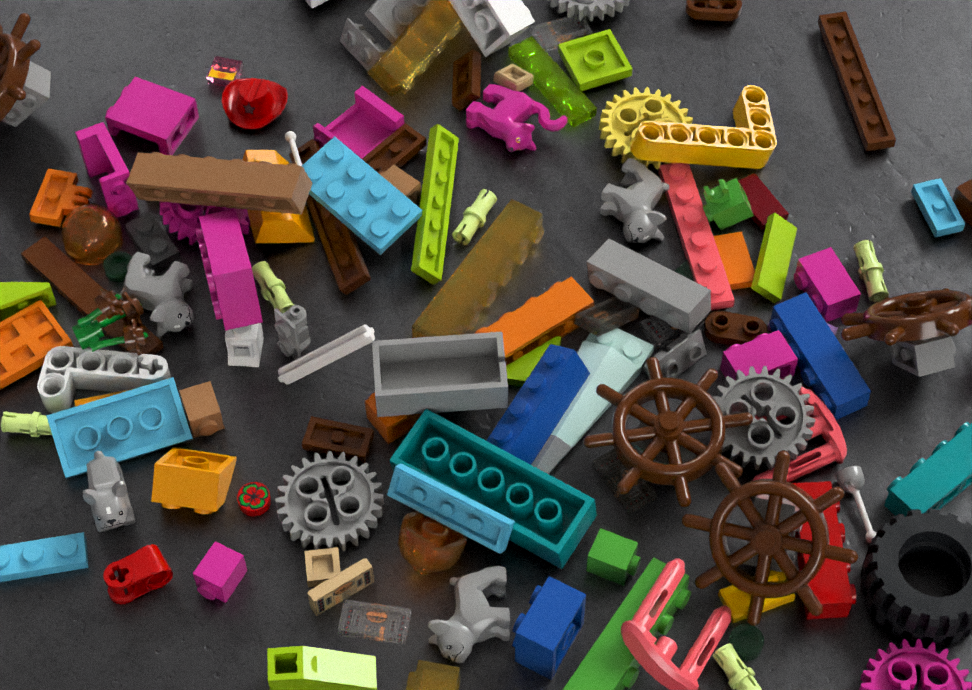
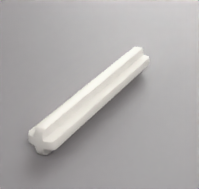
M364 324L279 368L278 380L289 385L372 343L375 340L374 329Z

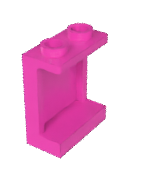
M134 77L131 83L124 87L121 96L114 106L107 110L105 116L110 135L116 136L120 130L158 143L159 151L164 155L174 154L199 118L195 98L138 77Z
M363 85L354 92L355 104L326 127L319 123L313 126L314 140L319 143L320 148L335 136L362 159L404 124V115Z
M104 122L75 132L89 177L92 178L105 172L108 174L101 177L99 182L110 218L115 219L138 210L136 196L126 184L130 172Z

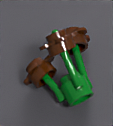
M100 288L98 290L100 295L94 298L98 308L89 315L77 320L79 324L72 327L81 348L84 350L90 347L92 352L103 347L125 343L128 352L137 350L138 356L142 355L141 348L143 345H147L146 338L148 337L140 319V316L144 314L142 304L135 297L131 299L127 292L122 293L123 300H121V296L113 290L108 292L106 289ZM102 313L107 317L100 322L97 319L94 320ZM120 319L126 325H129L123 327L124 336L100 341V338L105 337L102 328Z

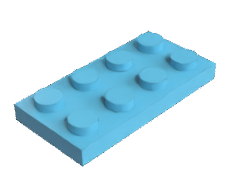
M335 136L302 165L312 181L309 195L380 255L422 216V209Z
M174 377L46 415L66 479L87 473L86 464L94 459L96 451H102L105 456L114 457L119 463L193 440Z

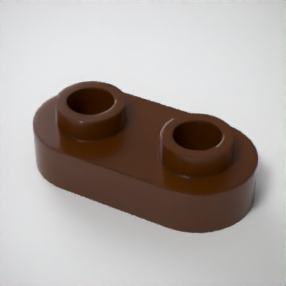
M686 0L685 9L686 13L694 19L733 21L741 14L742 1Z
M726 311L710 313L705 320L704 333L710 341L730 346L747 343L768 331L765 322L758 317Z

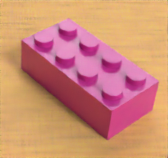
M236 209L199 216L201 228L195 230L216 320L223 319L225 331L262 323L263 320L252 267Z

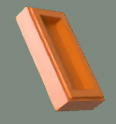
M742 231L713 236L731 290L751 287L755 269Z

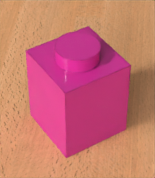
M215 541L193 572L197 591L207 599L214 600L217 598L226 603L247 572L244 555Z

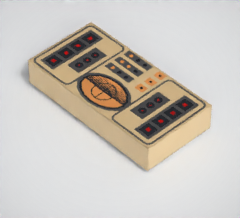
M363 558L307 592L310 608L316 616L374 583L373 567L367 558Z

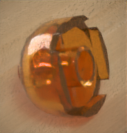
M97 204L79 206L67 215L62 224L61 237L64 249L76 263L84 265L104 263V258L109 257L111 254L113 256L117 255L123 245L124 234L116 215L104 206Z
M416 511L410 512L403 517L399 531L398 547L402 557L416 572L427 575L446 571L458 562L464 551L467 537L464 538L463 534L434 519L426 518L424 514Z

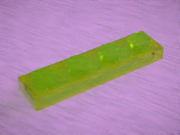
M532 36L508 48V56L518 67L534 76L533 84L562 116L567 117V122L572 127L596 116L597 107Z

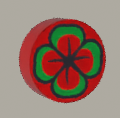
M250 482L242 486L237 494L240 510L248 516H260L267 512L271 506L269 489L259 482Z

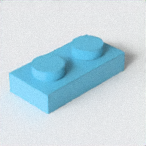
M941 178L913 185L911 193L935 238L963 231L965 222Z

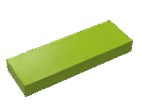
M776 213L767 218L751 289L772 303L782 299L797 227Z

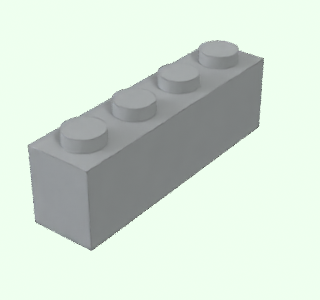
M609 238L587 260L588 281L593 286L606 290L623 302L631 303L648 315L656 316L673 328H679L690 334L711 311L710 289Z

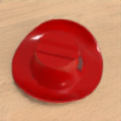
M257 78L236 79L231 81L223 90L222 106L229 120L235 125L246 129H258L270 124L282 114L287 104L288 93L283 86L270 80Z

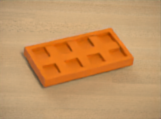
M41 299L0 322V390L43 366L45 356L52 348L57 346L74 347L71 339Z

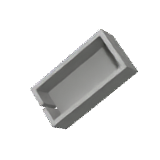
M502 332L378 340L372 342L377 417L422 414L425 409L433 413L508 408V381Z

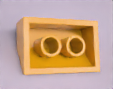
M245 150L242 159L246 162L259 163L260 161H267L272 164H289L275 150ZM306 204L302 215L247 210L255 244L311 243L315 240Z

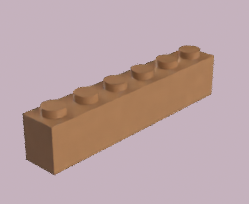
M152 152L151 154H137L126 184L140 200L302 215L312 181L304 168L294 163L281 165L272 164L267 161L257 163L246 162L241 159L222 160L210 156L198 158L185 154L174 156Z

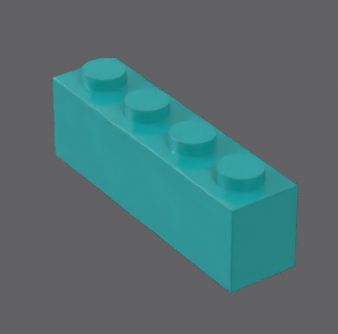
M967 421L962 424L955 432V437L949 442L947 440L941 441L933 450V455L927 460L924 458L919 459L911 467L910 473L906 477L902 478L899 476L894 479L887 488L889 493L884 506L895 516L903 514L904 517L907 516L910 510L920 509L921 513H927L928 509L940 511L972 484V423L970 424Z

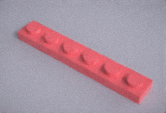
M685 163L660 165V179L670 186L669 190L665 191L693 281L711 290V311L733 307L734 297L704 212L690 165Z

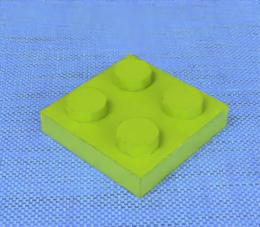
M611 29L558 44V53L579 92L632 76L633 68Z

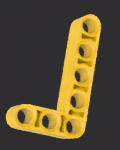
M747 85L743 88L733 108L736 127L644 121L636 131L630 145V150L635 157L645 161L761 169L765 167L777 145L767 95L762 88L755 85Z

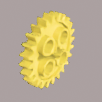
M635 87L632 95L626 90H623L622 97L614 95L612 102H606L605 109H602L600 117V139L606 140L604 147L613 148V157L621 154V163L626 162L628 158H632L644 164L647 169L649 164H653L659 170L661 162L638 159L632 154L630 145L639 125L644 121L692 124L693 118L686 117L688 109H679L680 100L672 103L670 101L671 94L661 97L659 89L655 94H650L648 87L645 88L644 93H640Z

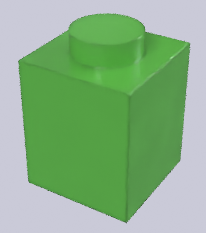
M600 528L588 554L586 571L624 586L629 574L635 576L641 561V557L637 556L638 542Z

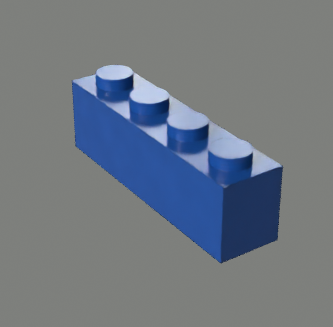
M807 292L773 306L771 320L769 321L771 331L780 330L798 358L797 365L801 370V377L807 387L813 388L816 395L828 407L835 419H840L866 407L871 390Z
M553 344L548 346L486 440L487 442L530 465L533 463L590 375V372L574 349Z

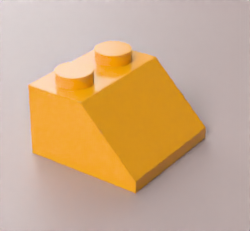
M173 447L154 464L151 502L162 503V507L167 509L194 508V512L199 514H212L225 503L237 457Z

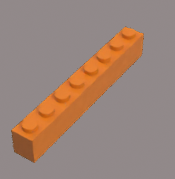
M571 276L563 282H556L545 293L528 299L520 308L503 314L498 321L488 327L478 329L474 334L502 332L507 366L556 336H561L562 338L581 326L579 325L580 323L590 321L594 311V300ZM375 392L365 400L367 419L388 444L408 433L422 415L377 417Z

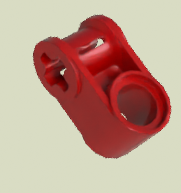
M151 544L109 564L104 570L103 577L105 584L108 586L109 598L117 604H126L152 590L165 586L172 579L173 572L158 546ZM125 588H127V591H128V593H127L126 595H125V592H124V589H125Z

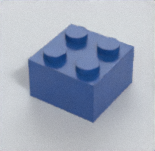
M549 576L543 587L538 585L533 591L529 601L531 607L527 614L521 613L518 616L512 630L515 633L512 647L515 648V662L552 680L584 625L586 594Z

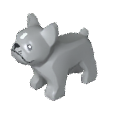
M628 158L622 166V171L626 174L620 183L625 188L617 187L610 183L606 185L601 193V199L605 203L600 208V214L604 216L613 215L624 224L623 233L625 240L630 243H646L651 238L662 242L664 236L657 228V225L665 222L666 216L652 210L660 200L663 191L669 190L670 186L662 182L644 164L635 159Z
M136 252L127 266L124 287L119 293L120 299L123 300L122 293L127 292L131 299L135 297L139 300L142 308L153 311L150 321L157 322L156 336L161 340L167 331L180 332L194 321V312L184 301V293L193 288V281L184 278L190 272L188 265L174 261L164 275L155 276V270L145 266L151 260L150 255Z
M96 451L94 459L86 464L89 489L83 490V499L91 506L97 531L103 532L122 525L134 524L136 522L119 463L114 457L105 456L102 451Z
M501 566L486 567L479 572H472L460 578L452 577L449 582L454 586L455 613L447 621L432 620L428 622V627L435 633V635L428 639L429 644L438 645L442 656L448 658L449 661L464 663L475 643L483 642L492 637H498L502 641L510 640L509 608L490 607L487 598L491 595H495L498 598L506 597V568Z

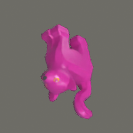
M489 84L483 91V100L488 103L492 102L496 106L492 109L484 106L481 102L473 101L466 109L467 118L465 119L467 128L480 127L492 137L504 140L509 152L521 151L525 148L533 151L537 149L532 141V131L535 129V126L524 123L532 114H538V121L541 126L551 132L563 129L568 121L564 115L557 120H550L549 109L543 104L532 100L524 92L514 91L499 84Z

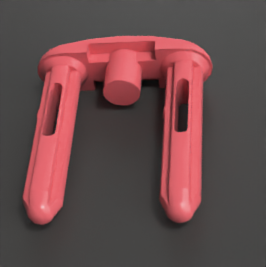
M804 387L801 388L799 395L809 394V401L805 405L814 406L813 414L809 416L815 419L814 426L809 428L813 431L811 439L822 435L826 444L798 456L796 460L791 459L787 482L810 474L835 461L838 464H842L847 455L846 442L834 415L816 394ZM784 415L776 417L778 422L782 419L787 418V416ZM774 468L756 475L752 481L772 479Z
M675 558L665 565L632 620L625 621L622 624L621 636L638 663L660 684L669 690H698L699 684L697 680L731 623V610L727 606H721L713 610L680 668H678L671 661L678 649L676 642L666 636L659 637L656 642L657 639L649 631L685 574V563L680 558Z

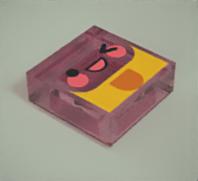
M215 56L207 74L208 84L226 87L231 81L239 79L244 68L243 61Z

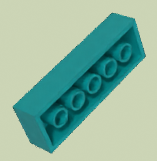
M428 409L424 410L389 460L393 472L395 466L402 463L514 520L509 540L560 569H563L597 516L594 498Z

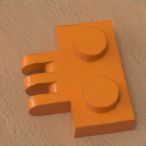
M48 168L29 213L30 220L34 223L60 227L64 215L82 218L86 212L84 208L88 207V199L91 198L93 191L88 187L76 186L78 183L77 173Z

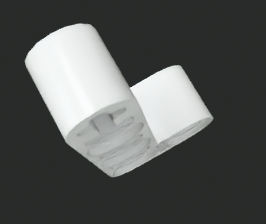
M57 346L48 351L45 356L37 389L45 409L49 413H56L70 408L76 388L118 392L171 378L166 359L158 355L142 354L138 356L137 353L99 349L92 352L88 348L83 350L78 347Z

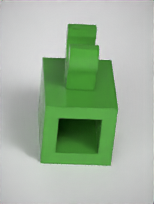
M737 178L728 182L720 179L718 180L720 185L709 189L708 186L704 187L703 193L707 202L706 205H703L704 212L709 222L715 221L720 230L754 216L746 192Z

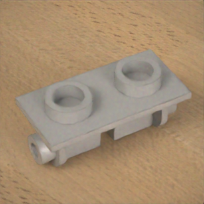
M347 18L340 42L371 75H374L376 66H386L390 63V53L379 43L374 44L375 39L366 31L362 24H354Z
M294 305L282 314L275 308L276 323L274 327L279 337L278 347L285 356H292L296 360L301 357V352L307 349L311 343L308 326L306 325V310L299 305Z
M698 329L690 334L683 332L679 338L666 346L668 352L661 350L653 357L659 360L663 378H676L707 355L701 330ZM645 364V365L643 366V369H644L645 373H646L647 375H649V374H648V370H647V366H646V364Z

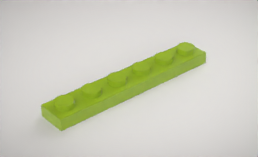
M439 124L431 127L429 132L419 207L422 209V216L417 221L411 266L413 273L433 285L442 281L459 143L457 136Z

